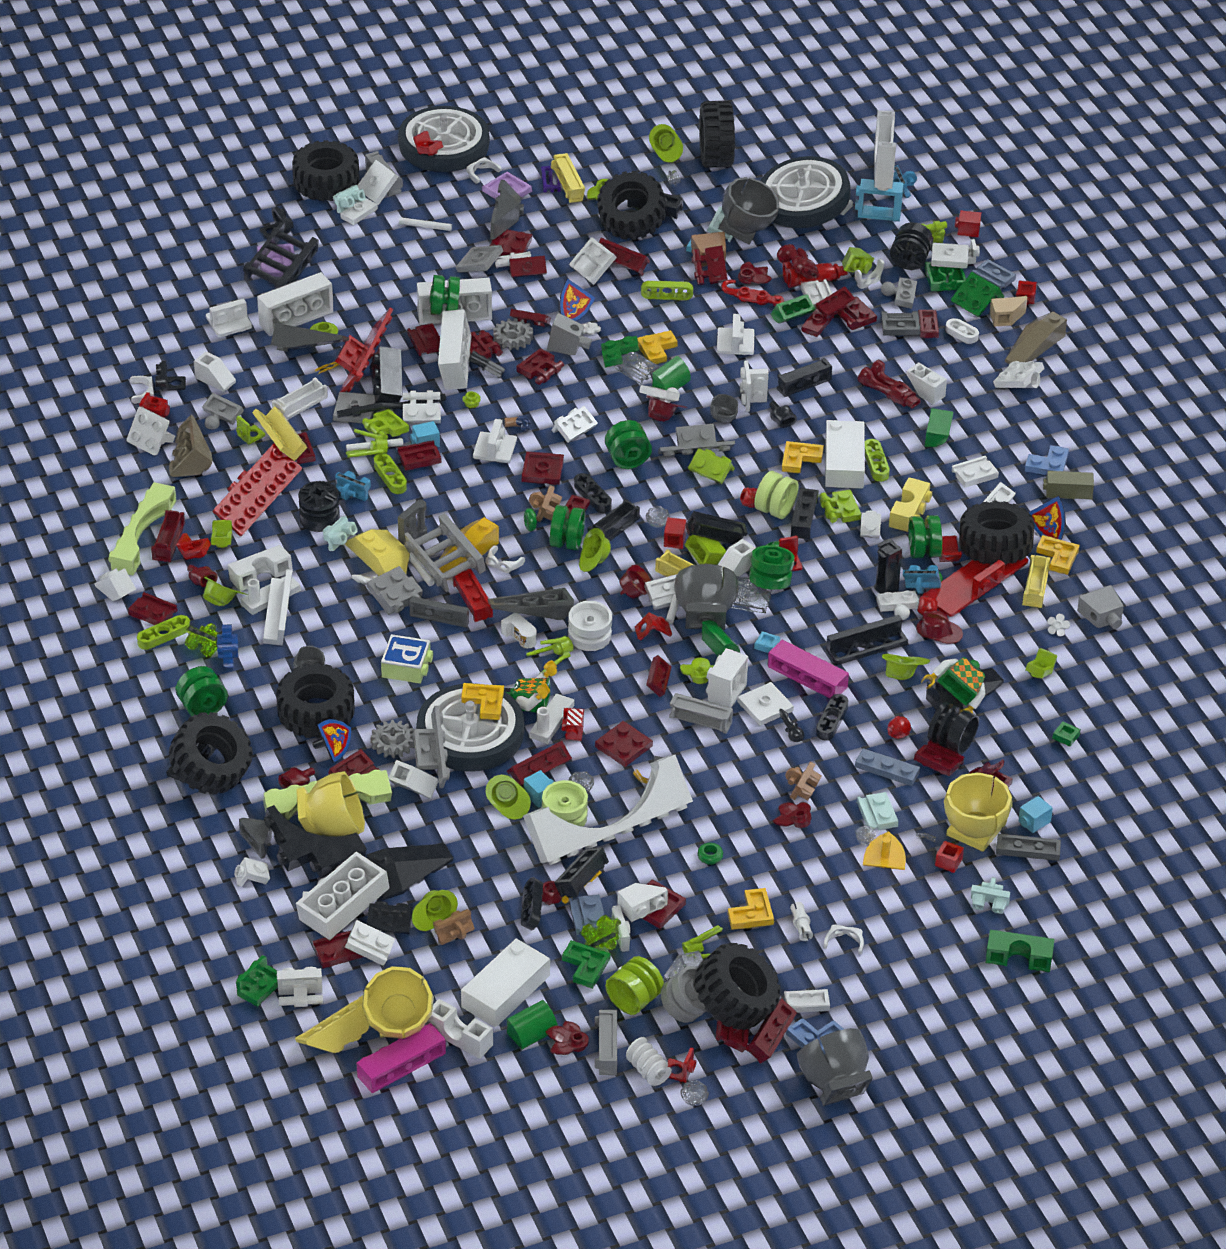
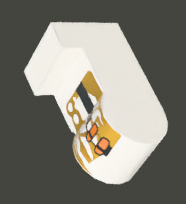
M513 613L501 620V634L506 638L511 635L519 641L520 646L523 648H532L536 645V628L519 613Z

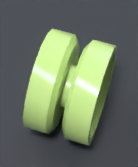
M772 470L763 477L757 489L755 508L765 513L770 512L772 516L779 519L786 518L797 499L798 481L789 477L783 478L782 474Z
M562 780L553 782L545 788L542 794V808L549 807L551 813L571 824L581 827L586 824L588 817V794L584 787L573 781Z

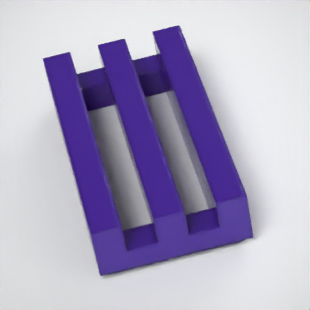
M551 166L541 167L543 193L547 192V190L554 192V189H557V192H561V183L557 175L556 184H553V169H551ZM545 171H548L550 185H547Z

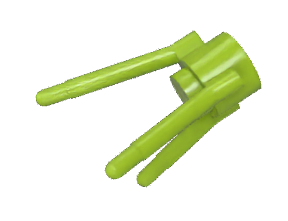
M354 429L355 433L374 438L375 440L371 441L370 449L346 451L347 457L387 454L388 441L387 439H382V435Z
M566 636L540 641L541 645H553L528 652L526 655L532 656L553 650L556 655H561V657L554 661L558 665L564 659L571 657L570 652L573 651V643Z
M717 925L699 936L683 942L682 949L687 959L693 957L694 961L707 958L711 953L701 954L704 951L702 941L721 932L723 928Z

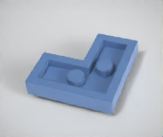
M1050 445L1047 457L1028 454L1025 472L1046 475L1047 471H1064L1069 448Z
M802 1018L788 1027L786 1035L801 1048L818 1039L823 1053L826 1054L820 1037L835 1031L844 1030V1028L833 1020L817 1031Z

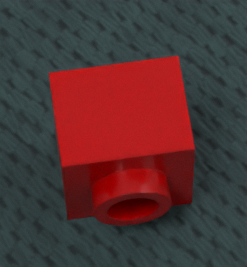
M944 841L936 854L935 866L955 873L963 859L964 847Z

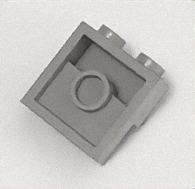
M400 566L368 581L366 585L388 615L402 611L404 607L410 605L412 596L421 598L423 592L412 576L408 578Z

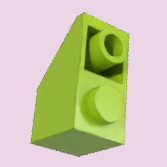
M849 247L842 261L843 269L846 272L854 273L856 270H860L861 273L867 274L875 258L860 248Z

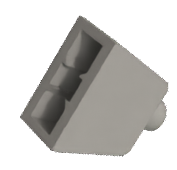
M558 313L552 324L547 350L576 355L579 347L589 350L592 339L583 336L584 326Z
M1111 585L1079 596L1077 611L1097 628L1110 625L1113 629H1117L1122 625L1123 604Z

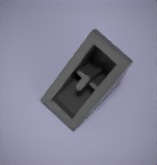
M240 818L239 830L241 836L261 859L265 858L272 838V830L267 828L264 820Z

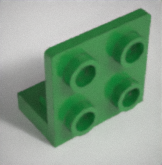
M971 272L953 295L951 301L971 314L980 317L991 302V299L1004 298L1005 296L999 287Z

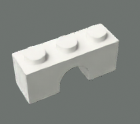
M281 545L228 564L230 581L240 592L248 589V580L257 579V575L261 573H269L277 578L285 575L287 569L293 572L291 555Z
M440 999L433 1004L432 1015L426 1022V1025L431 1023L446 1041L479 1059L493 1046L492 1027L476 1018L467 1026L458 1018L457 1008Z

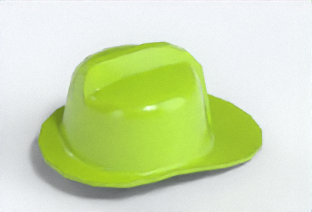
M658 124L653 127L649 134V142L657 155L668 163L678 160L683 153V144L676 132L666 124Z
M599 528L591 529L584 538L579 560V567L583 572L591 571L597 564L604 562L610 554L611 544Z
M204 577L208 581L203 598L214 605L224 606L229 604L237 593L248 595L224 587Z
M894 654L882 655V658L886 660V676L898 680L909 679L914 675L918 665L930 663L929 659L922 657H906Z
M501 774L489 780L485 790L486 797L502 815L508 819L516 820L521 819L523 815L528 813L531 805L530 796L513 778Z
M433 890L426 893L413 910V925L420 931H429L434 928L433 922L449 918L457 910L458 906L454 893L449 890Z

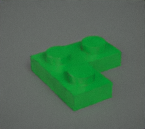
M627 336L620 340H609L601 344L605 368L623 364V354L640 351L637 336Z
M571 940L562 954V961L579 966L573 976L574 983L593 989L610 961L611 953Z

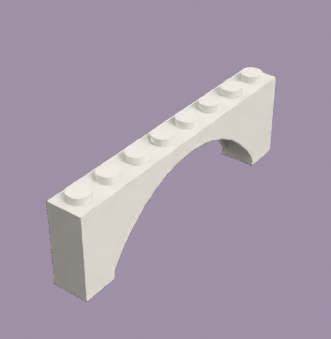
M878 110L874 145V187L878 188V190L887 191L892 189L896 153V143L893 142L895 112Z
M676 755L666 756L650 763L651 772L649 780L640 800L627 815L611 825L602 828L577 826L551 813L549 807L540 808L523 815L540 862H548L549 865L561 861L560 857L564 855L571 857L578 854V849L583 847L585 849L597 846V841L602 839L604 842L616 838L615 834L619 832L622 834L634 830L633 826L639 824L642 827L652 823V818L657 817L661 819L669 816V811L675 809L678 812L686 809V804L693 802Z

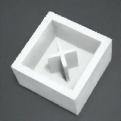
M726 648L723 654L717 657L714 667H710L707 673V679H709L706 688L708 702L729 708L733 706L747 685V655Z

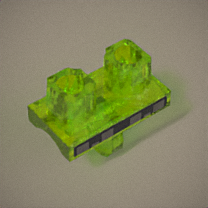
M213 623L207 624L206 627L202 625L200 630L190 625L187 627L188 636L184 642L186 647L195 650L200 643L203 645L200 649L201 653L210 658L217 651V635L219 632L216 631V625Z
M605 914L597 920L596 925L599 928L595 929L589 923L582 927L581 935L586 940L585 945L593 948L600 946V948L606 947L608 950L616 948V941L619 939L618 926L621 925V921L618 918L612 920Z

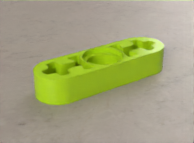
M645 281L641 285V295L646 299L689 300L693 297V285L689 282ZM664 288H670L672 291L670 293H665L662 290Z
M876 439L866 440L864 442L865 458L872 478L879 482L888 480L890 468L881 443Z
M385 453L375 455L374 468L389 490L394 494L404 493L407 490V480L392 458ZM393 472L395 474L387 475L386 473Z
M178 615L140 631L137 634L138 647L148 650L190 631L188 630L190 619L185 615ZM163 630L168 631L166 634H160L159 632Z

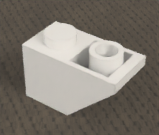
M205 351L194 360L196 379L223 392L236 383V379L219 357Z
M919 362L906 371L919 397L933 405L945 397L946 378Z
M742 539L728 548L718 565L734 571L736 577H739L750 570L752 551L755 547Z
M117 568L110 572L108 571L99 576L100 581L94 583L96 588L112 601L120 599L136 590L125 568L120 571Z
M396 760L389 775V780L393 784L430 799L439 782L437 778Z
M634 883L618 891V905H620L622 912L631 922L662 909L668 903V890L665 887Z

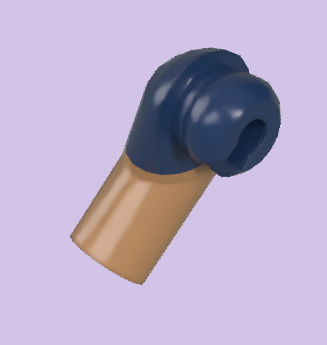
M520 417L504 418L505 427L520 426V430L523 432L530 430L531 423L529 419Z

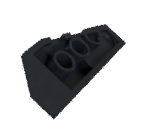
M993 668L980 669L985 674L983 681L985 696L990 695L1004 683V680ZM938 677L935 679L933 686L926 690V700L936 710L944 702L959 707L960 711L969 706H965L937 681Z
M446 844L393 847L366 854L368 860L387 871L389 889L381 895L383 900L404 894L411 885L416 882L419 884L426 875L437 872L453 861V856Z

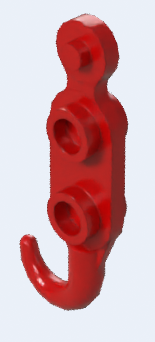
M726 280L721 285L724 293L735 296L742 302L748 301L759 305L772 303L775 306L784 302L782 296H771L765 290H755L748 287H741L740 289L727 287L728 284L736 283L735 280Z

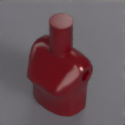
M189 565L187 567L189 579L195 585L206 587L208 580L204 577L217 582V573L208 566L197 568L194 565Z
M292 767L287 772L279 775L278 782L283 789L291 785H308L310 783L309 777L315 774V770L308 768L301 771L296 767Z

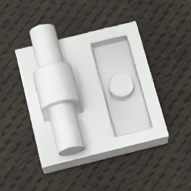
M306 967L303 970L284 968L282 971H277L279 995H294L279 997V1006L294 1005V1007H308V1004H323V995L307 996V994L323 993L321 969Z

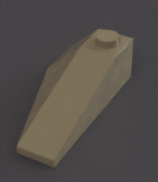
M1050 312L1030 322L1023 329L1006 357L1005 362L1008 364L1014 361L1029 362L1037 358L1065 337L1067 319L1055 312Z
M190 415L178 428L175 440L177 446L172 452L175 458L169 464V471L172 477L200 475L212 465L211 451L194 416Z

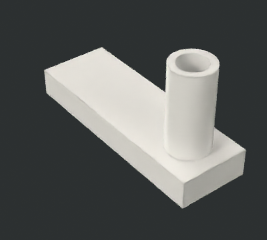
M293 577L291 579L289 596L301 591V585ZM250 579L247 582L248 595L241 598V605L254 615L268 607L271 584L260 589L259 580Z
M555 694L547 708H538L537 722L529 732V738L548 744L562 724L564 708H573L574 699Z

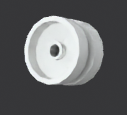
M583 601L571 608L568 617V637L571 639L573 646L585 651H596L607 646L611 640L612 612L610 609L596 601Z

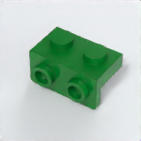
M262 955L258 960L253 961L250 968L243 974H240L236 980L237 996L257 1007L278 987V970L267 965L266 956Z

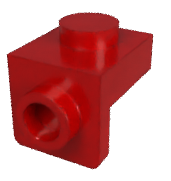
M423 131L413 137L418 154H428L431 156L438 153V150L444 147L441 140H431L428 131Z
M1019 281L1016 297L1027 296V305L1034 304L1037 282Z
M183 533L177 542L178 550L185 560L204 557L211 545L208 538L192 541L187 533Z

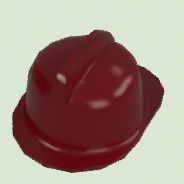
M646 396L650 399L648 416L658 421L670 419L677 407L688 408L687 406L667 403L654 397Z
M638 565L630 566L619 580L620 586L623 589L620 594L626 593L632 599L646 595L645 582L651 581L646 571Z
M925 611L923 619L916 626L917 633L921 636L946 644L957 643L963 637L962 629L957 624L950 622L947 615L941 611Z

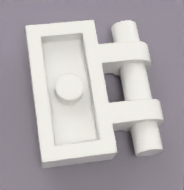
M427 390V392L410 391V393H403V400H410V404H403L404 422L407 424H422L434 421L435 424L441 423L440 403H433V400H440V392ZM416 400H427V404H416Z

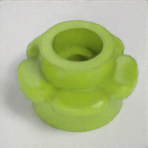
M470 391L463 396L462 400L466 407L476 408L481 401V397L478 393Z

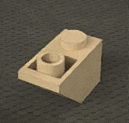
M1027 296L991 299L990 316L994 327L1010 326L1026 313Z

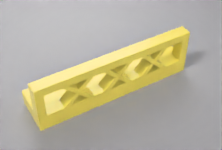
M274 406L267 415H264L258 409L252 412L279 450L295 461L307 449L305 443L278 408Z

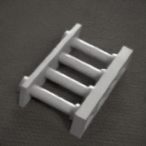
M444 513L438 516L440 522L438 528L415 540L407 532L405 533L406 542L404 544L409 553L412 552L432 575L435 584L438 587L441 586L447 592L449 591L448 579L469 568H475L481 574L486 571L483 556ZM440 535L448 537V539L425 551L420 547L422 544ZM451 545L457 547V550L434 562L429 558ZM459 557L467 559V561L444 573L439 569Z

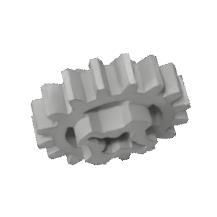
M516 318L514 321L510 319L507 322L501 321V325L496 324V328L493 329L494 341H497L499 345L502 344L503 349L509 347V350H512L515 347L516 350H519L520 346L526 348V344L530 345L531 340H533V328L530 327L529 323L524 324V320L518 322Z
M391 720L389 724L383 721V726L377 724L376 730H372V749H377V754L383 752L384 757L391 755L392 758H395L396 754L403 757V752L409 754L410 748H414V729H409L408 723L402 725V721L395 723L394 720Z

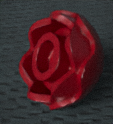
M555 881L543 883L542 902L547 905L559 903L562 900L554 884Z

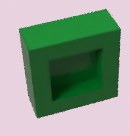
M1062 721L1054 731L1052 739L1071 747L1080 736L1081 729Z

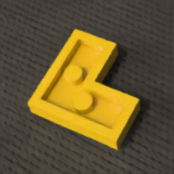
M671 330L637 338L639 348L649 365L667 362V355L664 350L678 346V341Z
M786 441L782 472L801 473L802 461L821 463L824 445Z
M1042 535L1036 553L1053 557L1049 570L1068 575L1079 552L1080 545Z
M463 683L461 703L473 701L474 704H481L480 719L500 720L504 686Z
M766 888L745 890L744 897L747 906L728 908V918L732 930L774 925V917Z

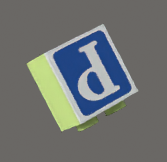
M391 634L381 660L382 678L421 684L423 676H427L428 662H432L433 651L430 650V640Z

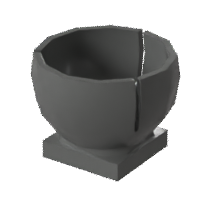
M747 177L736 178L725 189L722 199L724 218L718 229L750 245L755 233L767 228L777 217L779 199L774 190L762 181L750 177L749 179Z
M712 564L691 565L680 570L675 578L674 589L677 601L686 612L685 629H702V622L711 620L725 630L726 612L736 601L739 589L738 579L734 571Z
M849 1028L820 1037L826 1054L823 1053L818 1039L808 1043L797 1053L799 1067L806 1080L823 1091L820 1097L823 1106L864 1094L873 1079L870 1070L866 1071L869 1054L865 1038L860 1029Z

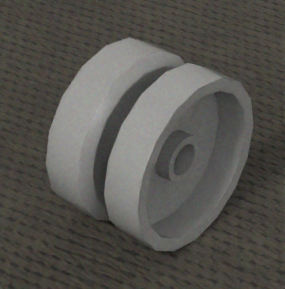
M696 966L685 967L665 982L661 989V1000L664 1008L669 1015L684 1023L693 1022L706 1012L704 1009L705 1005L698 999L699 993H696L695 990Z

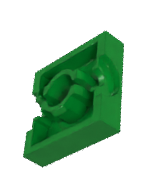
M925 262V272L931 291L958 290L966 279L963 268L931 266L932 262Z

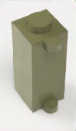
M1047 471L1046 478H1043V490H1046L1047 498L1060 496V498L1092 500L1094 474L1091 472Z

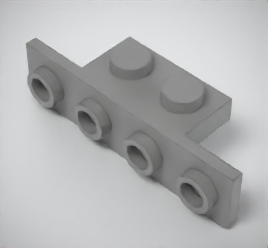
M714 424L676 427L678 446L660 447L658 454H663L664 457L674 456L678 452H682V455L693 454V451H697L698 448L704 451L705 449L729 451L735 445V440L716 442Z
M434 706L431 713L433 729H414L413 731L416 766L419 770L437 769L439 788H444L446 780H449L450 771L445 763L447 761V749H444L443 743H445V731L441 729L443 713L439 712V706Z

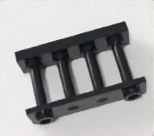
M281 222L278 227L273 228L271 236L252 260L245 264L243 268L244 280L248 281L254 274L274 284L276 289L295 282L318 252L319 240L312 237L309 242L304 243L284 233L285 223ZM281 239L302 249L300 254H294L276 244ZM273 251L293 261L290 266H285L267 257V255ZM261 263H264L284 274L281 278H276L258 269Z

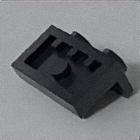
M376 901L375 904L369 903L367 925L381 932L410 934L413 909L405 903H397L396 906L388 905V903L383 901Z

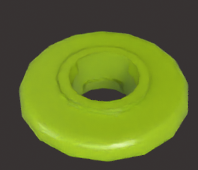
M319 322L310 328V330L338 334L337 326L330 322Z

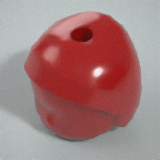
M747 487L742 490L740 495L742 505L748 508L755 507L757 488Z
M921 596L919 598L917 611L922 616L925 611H937L938 602L935 598Z
M896 716L888 724V734L895 739H902L908 736L911 730L909 720L902 716Z

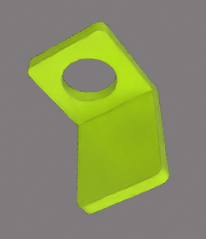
M241 416L236 417L237 435L248 445L265 437V433L256 425L250 427L249 423ZM250 432H257L258 435L251 437Z

